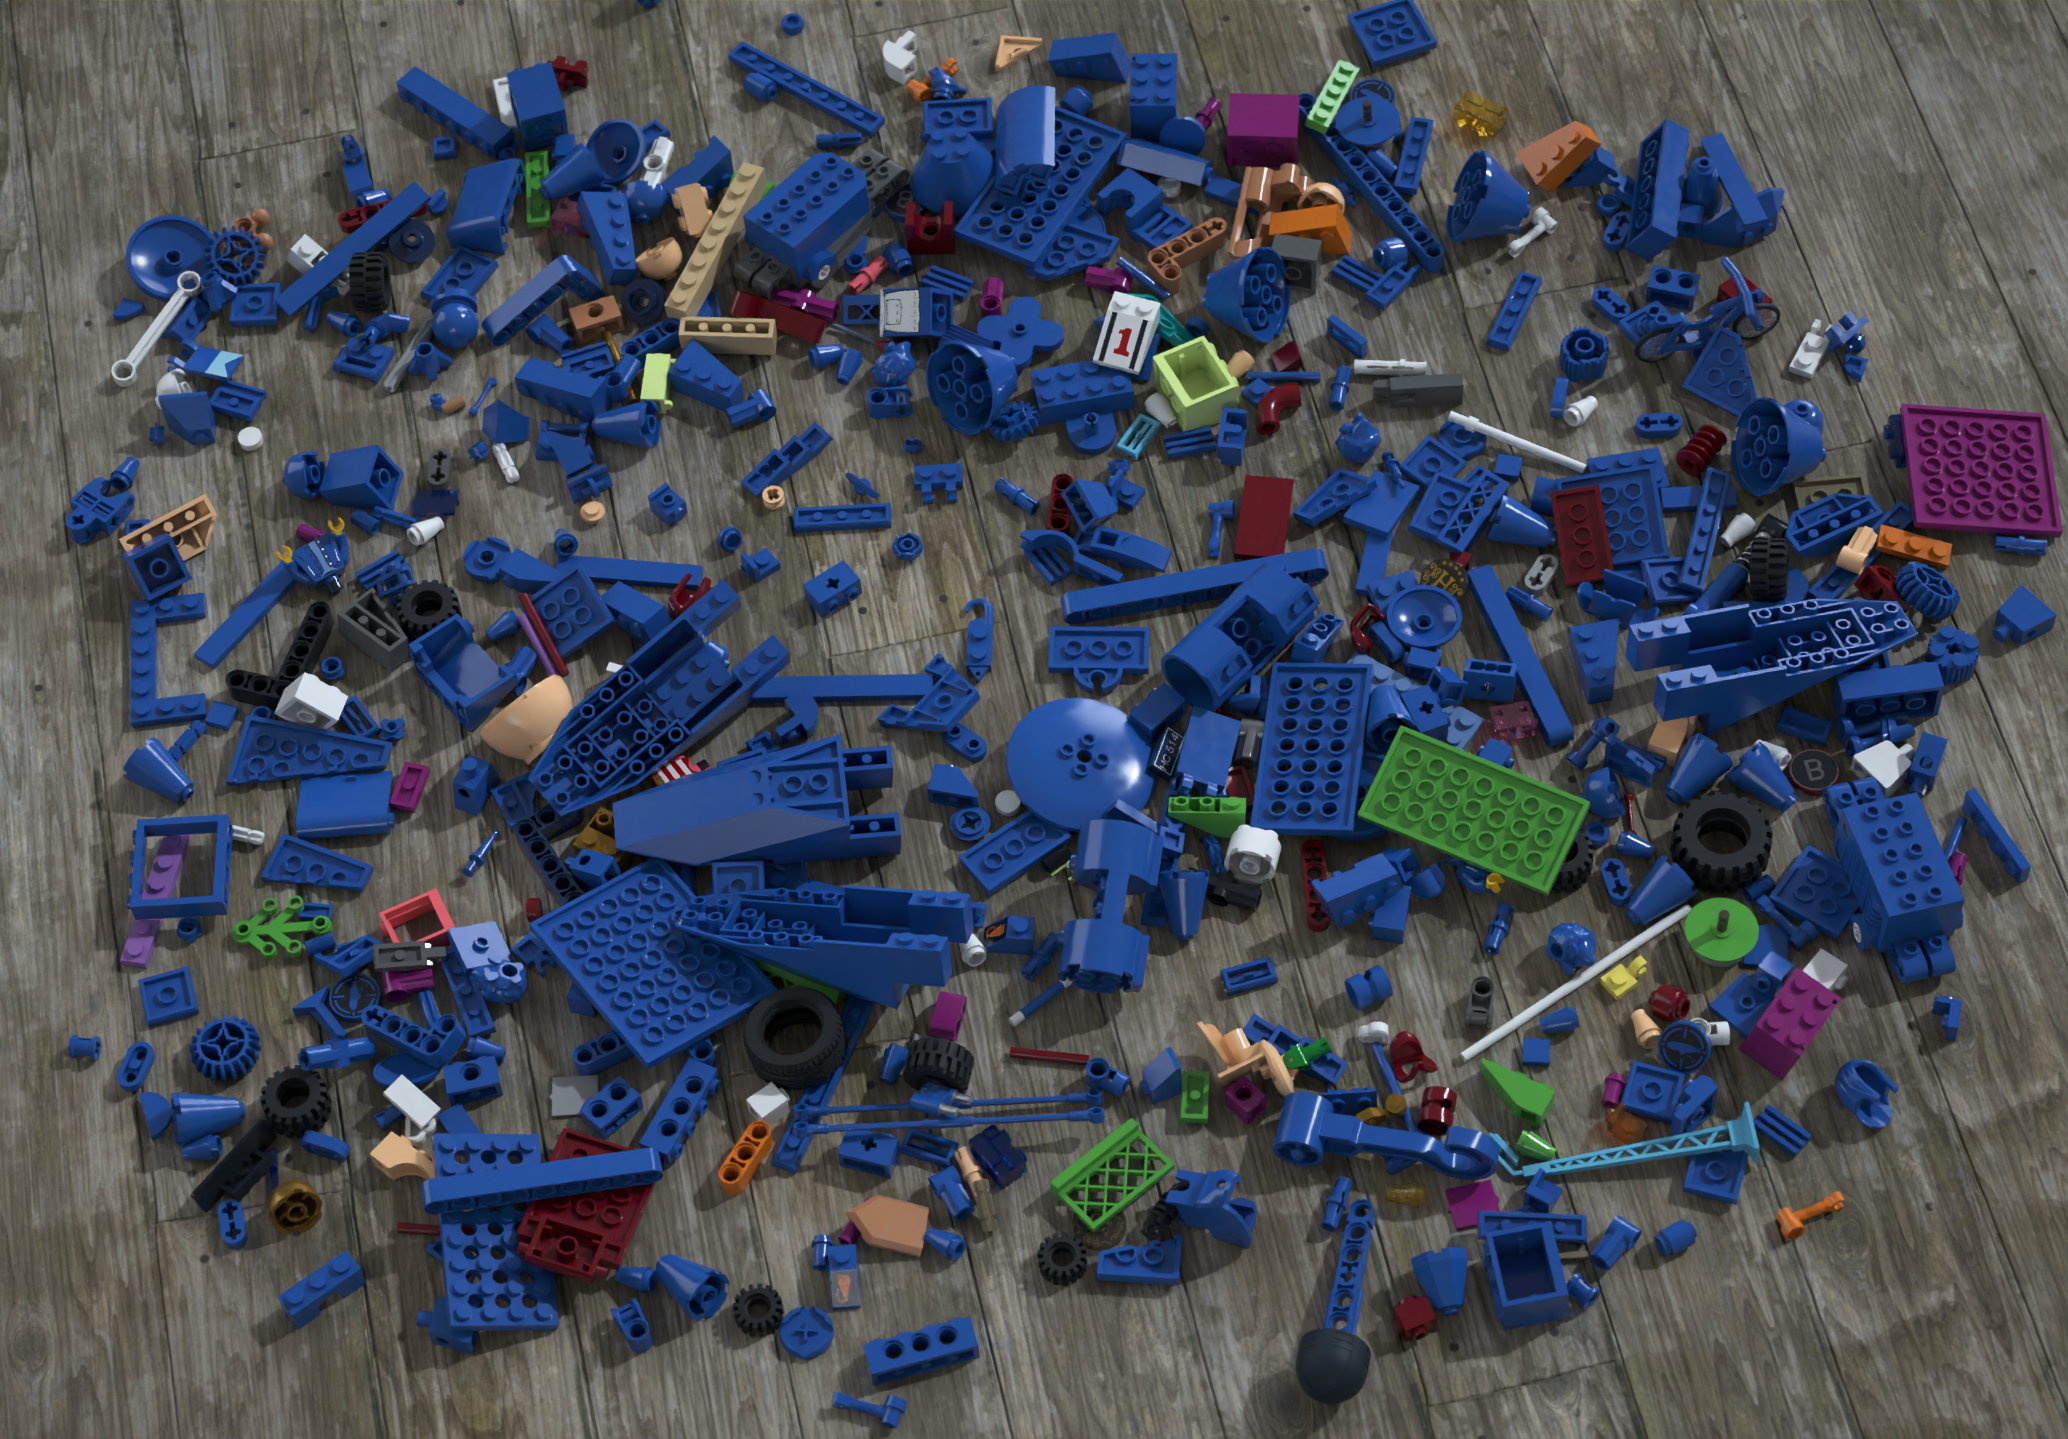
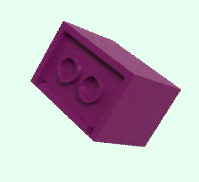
M1230 93L1227 132L1228 166L1280 167L1285 163L1297 165L1300 95Z
M1797 967L1741 1044L1739 1050L1783 1080L1842 998Z

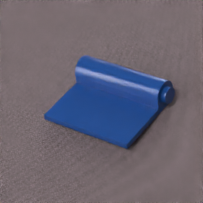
M392 771L302 778L296 815L297 837L304 840L391 833V828H395V814L390 813L389 809L393 778Z

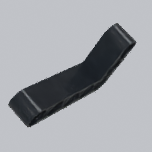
M317 601L310 605L276 678L239 669L229 672L225 681L231 698L238 702L255 706H266L276 710L284 689L304 672L312 674L335 623L328 603Z

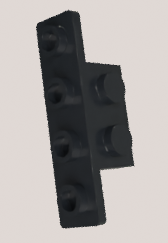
M260 1119L190 1194L191 1198L203 1212L207 1213L224 1194L240 1201L275 1163L270 1155L264 1153L268 1146L277 1138V1134L266 1120Z

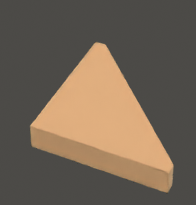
M1001 35L995 72L1003 70L1042 46V38Z

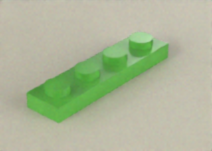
M548 150L526 152L528 229L550 227L551 200H545L539 191L541 187L540 181L550 172Z

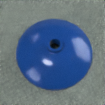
M613 118L602 123L592 133L587 142L586 148L591 153L589 156L593 161L596 160L605 177L603 184L614 185L626 181L635 174L643 162L646 151L645 136L641 128L629 119Z
M1417 585L1402 590L1391 600L1387 609L1389 630L1398 641L1409 647L1433 649L1443 646L1457 635L1462 623V611L1457 600L1447 591L1431 585Z

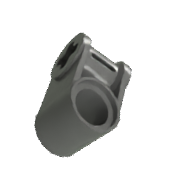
M1478 976L1471 983L1465 1026L1474 1024L1487 1026V1029L1492 1028L1495 987L1494 982L1489 977ZM1484 990L1488 993L1481 995L1477 991Z

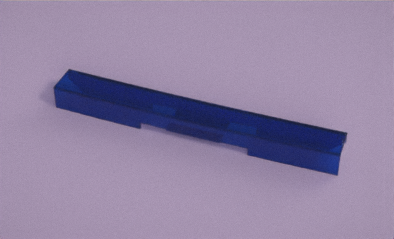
M276 1149L268 1150V1155L275 1161L270 1167L271 1192L279 1185Z

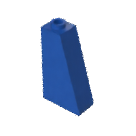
M1140 138L1122 141L1117 160L1118 165L1199 186L1210 182L1214 173L1212 168L1213 161Z

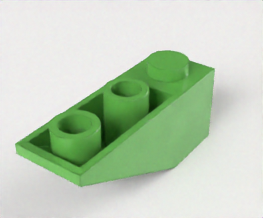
M1208 796L1169 797L1168 816L1217 837L1231 838L1240 825H1246V798H1212Z
M1482 1058L1480 1075L1512 1114L1526 1123L1541 1128L1554 1105L1555 1090L1545 1083H1537L1528 1079L1521 1072H1513L1506 1069L1496 1061Z

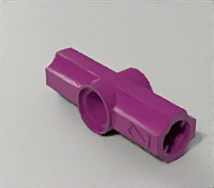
M773 288L771 291L774 293L771 300L773 302L828 322H835L837 318L839 303L818 298L808 289H799L798 292L786 289H779L777 291Z

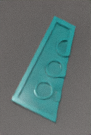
M1128 294L1160 303L1153 295ZM1160 304V318L1156 328L1158 334L1174 347L1196 339Z

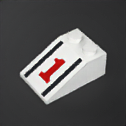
M1115 291L1106 313L1093 357V363L1139 375L1159 323L1161 303Z

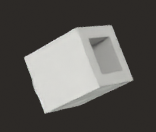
M772 1082L746 1099L748 1111L756 1121H765L769 1126H772L790 1113L788 1104L790 1098L783 1088L778 1089Z

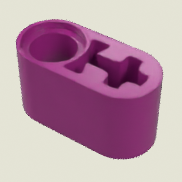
M943 991L939 993L929 1025L928 1035L930 1037L943 1038L950 1041L957 1040L966 1012L967 997Z

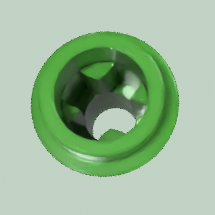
M1525 1130L1522 1131L1514 1148L1520 1152L1519 1155L1546 1162L1552 1160L1556 1148L1552 1147V1145L1533 1131L1529 1133Z

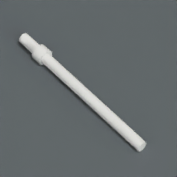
M1453 411L1449 414L1448 420L1464 426L1465 430L1473 433L1477 431L1582 474L1585 471L1586 464L1483 424L1475 417L1470 416L1468 418Z

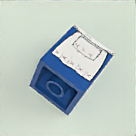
M932 287L880 289V321L878 324L880 337L891 339H941L944 333L951 327V324H953V291Z

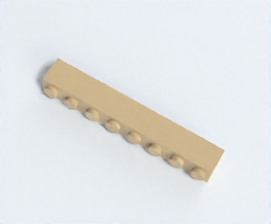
M746 162L742 163L664 305L667 318H676L681 321V316H697L745 228L743 215L759 202L768 185L763 167Z

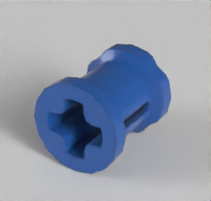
M73 1034L68 1046L69 1056L71 1058L88 1056L93 1060H97L101 1052L100 1037L80 1038L78 1035Z
M1579 1273L1575 1274L1566 1284L1568 1294L1582 1303L1581 1307L1585 1310L1594 1304L1601 1292L1598 1288H1593L1586 1283Z

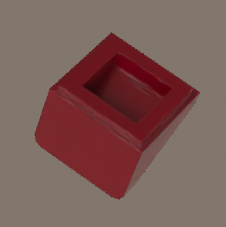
M1294 341L1288 342L1271 354V359L1277 372H1290L1301 368V356Z

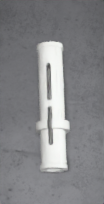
M1355 359L1354 374L1398 375L1399 377L1421 376L1427 374V362H1408L1405 359H1400V361ZM1368 367H1388V369H1384V368H1368ZM1393 368H1413V369H1393Z

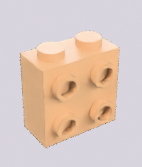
M699 183L674 188L675 194L671 196L674 207L680 210L681 216L677 217L680 230L685 231L686 234L692 235L694 238L702 237L713 218L712 211L707 209L705 201H709L706 188L701 187Z

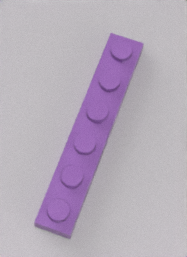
M190 835L163 836L142 900L172 897L191 842ZM134 918L120 959L123 966L147 969L164 919L135 920Z

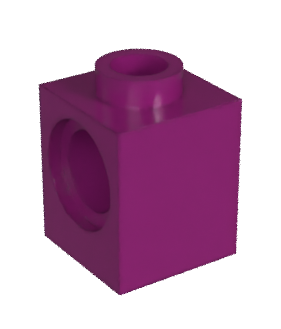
M1243 1076L1237 1082H1231L1225 1089V1105L1248 1125L1266 1109V1095ZM1240 1097H1248L1249 1099H1248V1100H1245V1101H1242V1100H1239L1238 1098H1240Z

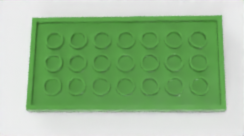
M1401 725L1357 815L1362 820L1488 872L1498 873L1505 879L1548 896L1591 804L1590 801Z

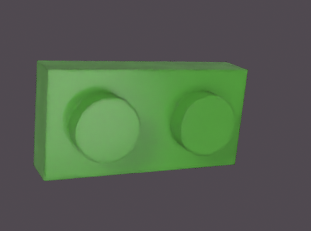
M1183 1071L1181 1123L1208 1124L1209 1072Z

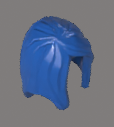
M1851 1060L1841 1066L1834 1080L1835 1090L1841 1102L1865 1126L1873 1129L1885 1127L1892 1117L1888 1093L1890 1089L1894 1093L1898 1091L1896 1084L1875 1063L1869 1060Z

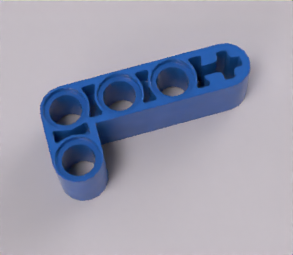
M370 1005L361 1014V1020L372 1036L435 1068L445 1066L466 1039L465 1029L453 1014L442 1015L429 1031L379 1005Z

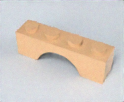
M391 1131L370 1153L374 1166L392 1180L406 1175H417L426 1180L435 1178L434 1163L431 1157L425 1151H417L413 1148L410 1140L403 1135L399 1137Z

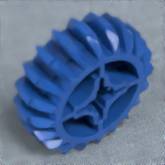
M232 226L231 232H228L227 228L223 227V235L215 231L214 237L216 239L209 237L207 242L210 245H204L203 250L207 253L202 255V259L208 261L204 263V268H212L209 272L216 271L225 281L233 282V286L237 285V282L246 284V279L250 283H254L253 275L260 277L261 272L258 269L265 268V264L261 262L266 260V255L261 254L265 248L262 245L257 246L260 243V238L252 240L254 233L250 231L245 235L244 227H241L240 232H236V226ZM234 241H239L249 247V249H247V247H237ZM225 243L227 252L220 255V258L215 259V251L221 244ZM231 250L232 253L239 255L237 263L236 261H232L233 258L231 260L229 259L231 255ZM253 255V264L248 270L243 272L242 262ZM219 265L231 267L236 274L224 271Z
M1910 561L1897 573L1898 575L1894 582L1896 590L1901 593L1900 596L1906 600L1907 604H1910L1913 609L1920 611L1921 614L1927 615L1928 618L1933 617L1935 620H1945L1957 609L1960 600L1958 591L1954 588V584L1950 583L1948 578L1941 575V572H1937L1934 567L1930 568L1927 564Z
M224 1014L223 1018L218 1020L214 1016L212 1023L209 1024L204 1021V1029L197 1028L196 1033L198 1036L191 1037L192 1045L189 1046L191 1061L195 1064L196 1070L199 1073L202 1072L206 1079L211 1077L212 1080L217 1082L221 1077L226 1083L229 1077H233L237 1081L238 1074L242 1073L246 1076V1068L254 1069L255 1064L253 1061L259 1060L260 1055L258 1052L261 1051L260 1037L256 1033L255 1027L249 1024L245 1018L239 1020V1017L234 1015L229 1019ZM207 1057H212V1059H219L220 1061H213L208 1059Z

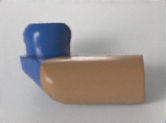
M439 393L430 396V406L433 410L445 414L466 407L462 396L450 401L442 399Z

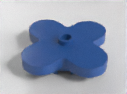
M1025 296L1015 299L1009 306L1007 316H986L977 325L978 335L994 341V347H998L1000 351L1015 358L1017 362L1016 371L1028 367L1035 353L1055 351L1064 342L1063 328L1056 322L1040 320L1041 306L1032 297Z

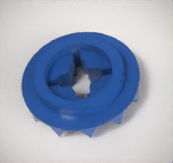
M976 806L962 807L955 811L950 819L952 835L958 837L960 842L966 840L970 844L973 840L978 839L981 841L985 834L988 835L991 826L990 817L987 812ZM965 819L975 825V830L966 827Z

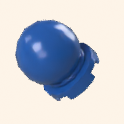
M447 288L445 293L439 296L434 294L430 301L431 314L433 315L432 330L435 338L444 346L453 349L466 347L478 334L477 297L469 295V291L462 288Z

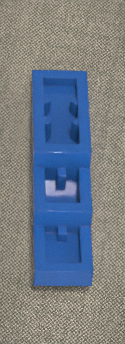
M814 422L799 438L794 435L779 451L774 448L741 482L758 498L767 487L778 486L821 452L833 438Z
M1255 1013L1243 1029L1249 1044L1254 1045L1262 1040H1266L1277 1049L1280 1056L1296 1044L1304 1048L1314 1043L1313 1040L1305 1035L1300 1038L1280 1024L1274 1027ZM1328 1053L1311 1061V1065H1309L1310 1070L1303 1071L1302 1073L1335 1086L1348 1063L1334 1054Z

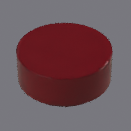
M529 898L527 900L526 916L529 923L543 916L540 898Z

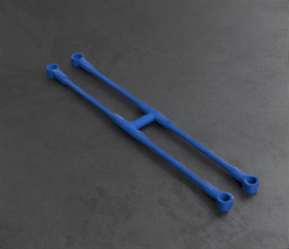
M1090 1089L1087 1092L1068 1093L1063 1096L972 1100L970 1105L956 1102L953 1107L972 1109L975 1106L1068 1102V1104L1087 1103L1091 1106H1097L1102 1103V1091ZM800 1103L793 1107L796 1120H806L814 1116H828V1114L911 1110L910 1103L828 1107V1105L809 1106L805 1103ZM1092 1107L1087 1111H1070L1067 1114L973 1118V1116L954 1117L943 1114V1118L924 1119V1121L846 1125L808 1124L807 1122L800 1121L793 1124V1136L803 1139L809 1135L840 1131L925 1127V1129L973 1127V1125L1061 1120H1070V1122L1089 1121L1092 1124H1100L1104 1122V1109Z

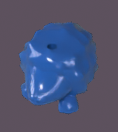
M891 341L871 369L872 375L881 387L903 386L908 383L909 377L916 370L917 364L911 355V344L908 341L896 346Z
M1358 413L1351 425L1345 422L1340 427L1339 431L1341 433L1335 444L1347 461L1357 464L1369 461L1378 449L1382 439L1379 436V430L1374 428L1367 419L1363 418L1361 413Z
M1568 922L1561 923L1552 929L1548 936L1545 951L1549 958H1554L1556 962L1561 964L1565 974L1571 975L1577 967H1587L1595 964L1594 953L1597 946L1594 933L1588 931L1587 927Z
M498 953L490 954L488 957L490 964L475 968L471 973L481 987V994L488 1002H495L496 1004L516 1003L528 989L526 969L520 962H508L506 959H502Z

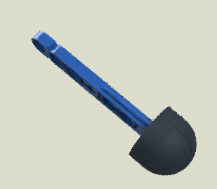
M1359 1199L1353 1202L1349 1208L1348 1225L1345 1227L1334 1286L1330 1290L1323 1328L1305 1333L1299 1343L1295 1364L1298 1381L1308 1396L1325 1404H1339L1356 1396L1364 1386L1368 1374L1371 1351L1369 1346L1355 1335L1364 1292L1361 1289L1372 1238L1370 1229L1374 1228L1376 1218L1372 1203L1366 1199ZM1361 1209L1369 1210V1213L1364 1217L1356 1216V1213ZM1357 1231L1365 1232L1364 1236L1359 1239L1351 1238L1352 1234ZM1353 1253L1360 1254L1356 1261L1347 1260V1257ZM1349 1271H1351V1273H1352V1275H1353V1278H1350V1280H1349V1276H1350ZM1343 1298L1352 1299L1351 1303L1347 1306L1342 1307L1338 1305V1302ZM1338 1321L1347 1322L1346 1326L1342 1329L1333 1328L1334 1324Z

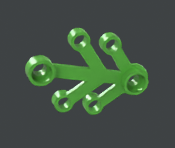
M292 896L287 902L288 907L268 925L261 924L279 910L277 901L274 898L265 899L262 903V909L249 921L243 920L236 923L232 928L231 934L235 942L241 945L251 944L262 953L264 959L271 960L278 953L275 944L272 942L265 943L258 936L271 937L287 950L290 957L296 958L303 953L301 942L291 940L285 934L313 932L315 937H320L322 934L333 932L331 920L326 916H317L313 921L286 923L296 913L304 909L302 898L300 896ZM294 903H300L296 907L292 906ZM269 905H274L273 908L267 909ZM293 947H299L297 950L291 951ZM267 949H273L272 952L265 953Z

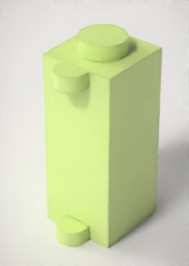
M656 353L646 355L640 401L653 400L660 412L656 414H667V410L672 409L673 402L669 400L671 384L668 371L677 359H671L670 354Z

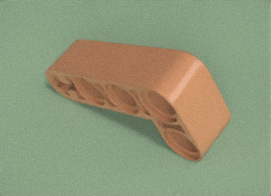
M1212 218L1150 251L1148 254L1149 276L1170 293L1169 295L1179 293L1182 289L1181 269L1223 248L1227 244L1226 221L1222 218Z

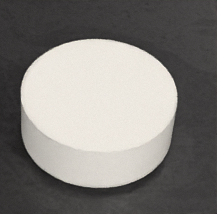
M1163 176L1158 181V188L1163 190V197L1174 198L1181 191V182Z
M247 427L240 431L238 441L242 449L253 451L262 445L263 437L258 428Z
M1002 791L995 799L996 810L1003 816H1013L1019 812L1021 801L1014 791Z

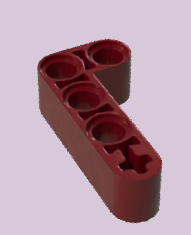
M738 290L735 292L729 310L730 314L741 318L775 319L776 329L820 344L827 321Z

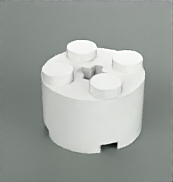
M1244 824L1240 825L1231 836L1224 861L1225 869L1228 872L1230 869L1234 873L1235 879L1247 884H1262L1263 880L1268 878L1270 881L1275 875L1281 852L1278 834L1272 830H1263Z

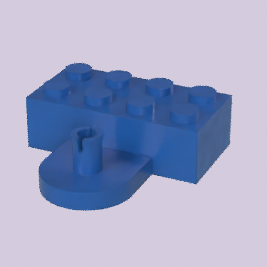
M1093 360L1030 371L1032 392L1041 418L1040 425L1064 422L1070 445L1082 454H1101L1113 446L1116 440V426L1112 413L1135 409L1134 390L1129 372L1095 364Z

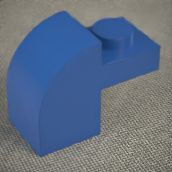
M803 687L784 700L785 709L792 718L775 729L776 739L781 745L787 742H794L800 737L802 732L807 739H810L818 728L819 715L816 701L806 687Z

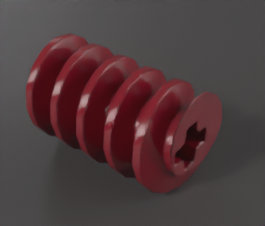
M1702 425L1698 432L1682 448V451L1677 454L1676 461L1680 469L1691 476H1697L1698 472H1703L1706 469V465H1709L1711 460L1717 456V453L1722 450V446L1727 444L1726 435L1715 426Z

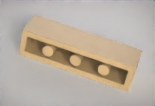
M681 316L678 334L681 352L694 339L709 353L775 355L778 339L775 319Z

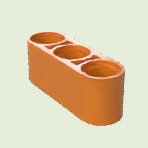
M754 1121L748 1126L720 1167L719 1180L721 1188L726 1195L736 1196L741 1194L772 1149L773 1138L771 1128L765 1121ZM759 1135L765 1136L762 1139H755ZM745 1156L751 1157L748 1160H741ZM731 1177H736V1178H737V1179L734 1180V1181H726L727 1179H729V1178H731Z

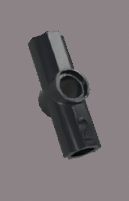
M1189 867V871L1197 872V869ZM1219 872L1216 875L1209 873L1206 897L1217 906L1225 907L1231 904L1255 912L1261 902L1262 890L1239 883L1235 877L1228 873Z

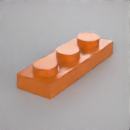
M1882 524L1879 526L1874 550L1945 570L1949 566L1952 544Z

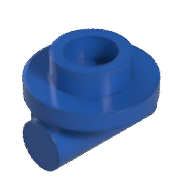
M439 188L430 196L431 200L428 202L429 213L440 214L447 209L448 201L443 189Z

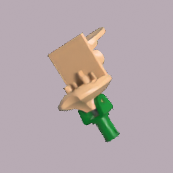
M1202 1021L1196 1023L1210 1046L1228 1068L1218 1074L1223 1087L1239 1080L1243 1076L1260 1070L1264 1080L1271 1078L1277 1091L1285 1097L1290 1093H1294L1293 1083L1299 1072L1310 1070L1309 1065H1311V1061L1332 1052L1326 1038L1323 1037L1304 1048L1296 1044L1280 1056L1277 1049L1266 1040L1250 1046L1242 1028L1235 1029L1223 1037L1214 1025H1204Z

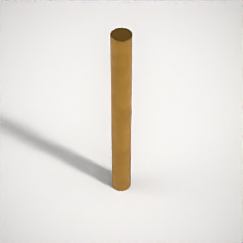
M604 330L602 332L603 339L607 343L615 366H617L621 359L620 353L611 331ZM631 383L627 388V399L630 405L638 403L637 395Z

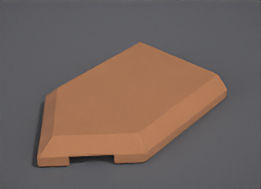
M875 1195L846 1212L849 1220L852 1223L854 1222L861 1232V1237L867 1245L920 1257L929 1207Z

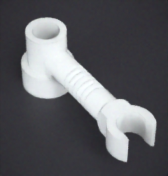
M1543 207L1538 208L1530 218V222L1535 227L1522 238L1511 242L1509 245L1511 249L1507 253L1516 258L1542 232L1553 233L1558 227V222L1549 216L1550 213Z

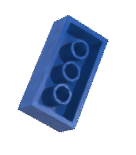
M1920 662L1913 665H1895L1882 669L1871 668L1859 672L1847 671L1836 675L1831 699L1835 720L1838 717L1847 716L1851 719L1853 725H1859L1876 720L1878 715H1883L1884 713L1906 712L1909 718L1938 715L1944 690L1938 663Z

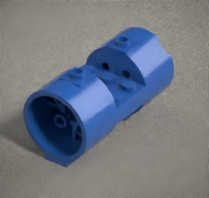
M1272 561L1263 563L1201 624L1194 627L1162 657L1161 668L1172 689L1186 699V703L1191 707L1196 706L1215 712L1250 679L1251 674L1254 675L1316 617L1314 616V611L1320 602L1308 583H1303L1298 576L1293 579L1285 572L1286 567Z
M1098 819L1087 821L1081 825L1077 852L1075 855L1071 854L1068 870H1073L1072 879L1078 884L1096 891L1092 907L1096 909H1094L1091 919L1067 921L1064 929H1059L1057 944L1061 945V958L1058 978L1061 981L1068 979L1072 981V987L1097 993L1114 994V990L1122 988L1126 993L1131 991L1140 992L1143 986L1150 936L1142 934L1131 926L1122 924L1126 895H1137L1145 892L1154 893L1157 887L1164 843L1163 836L1156 835V833L1144 826L1121 820Z

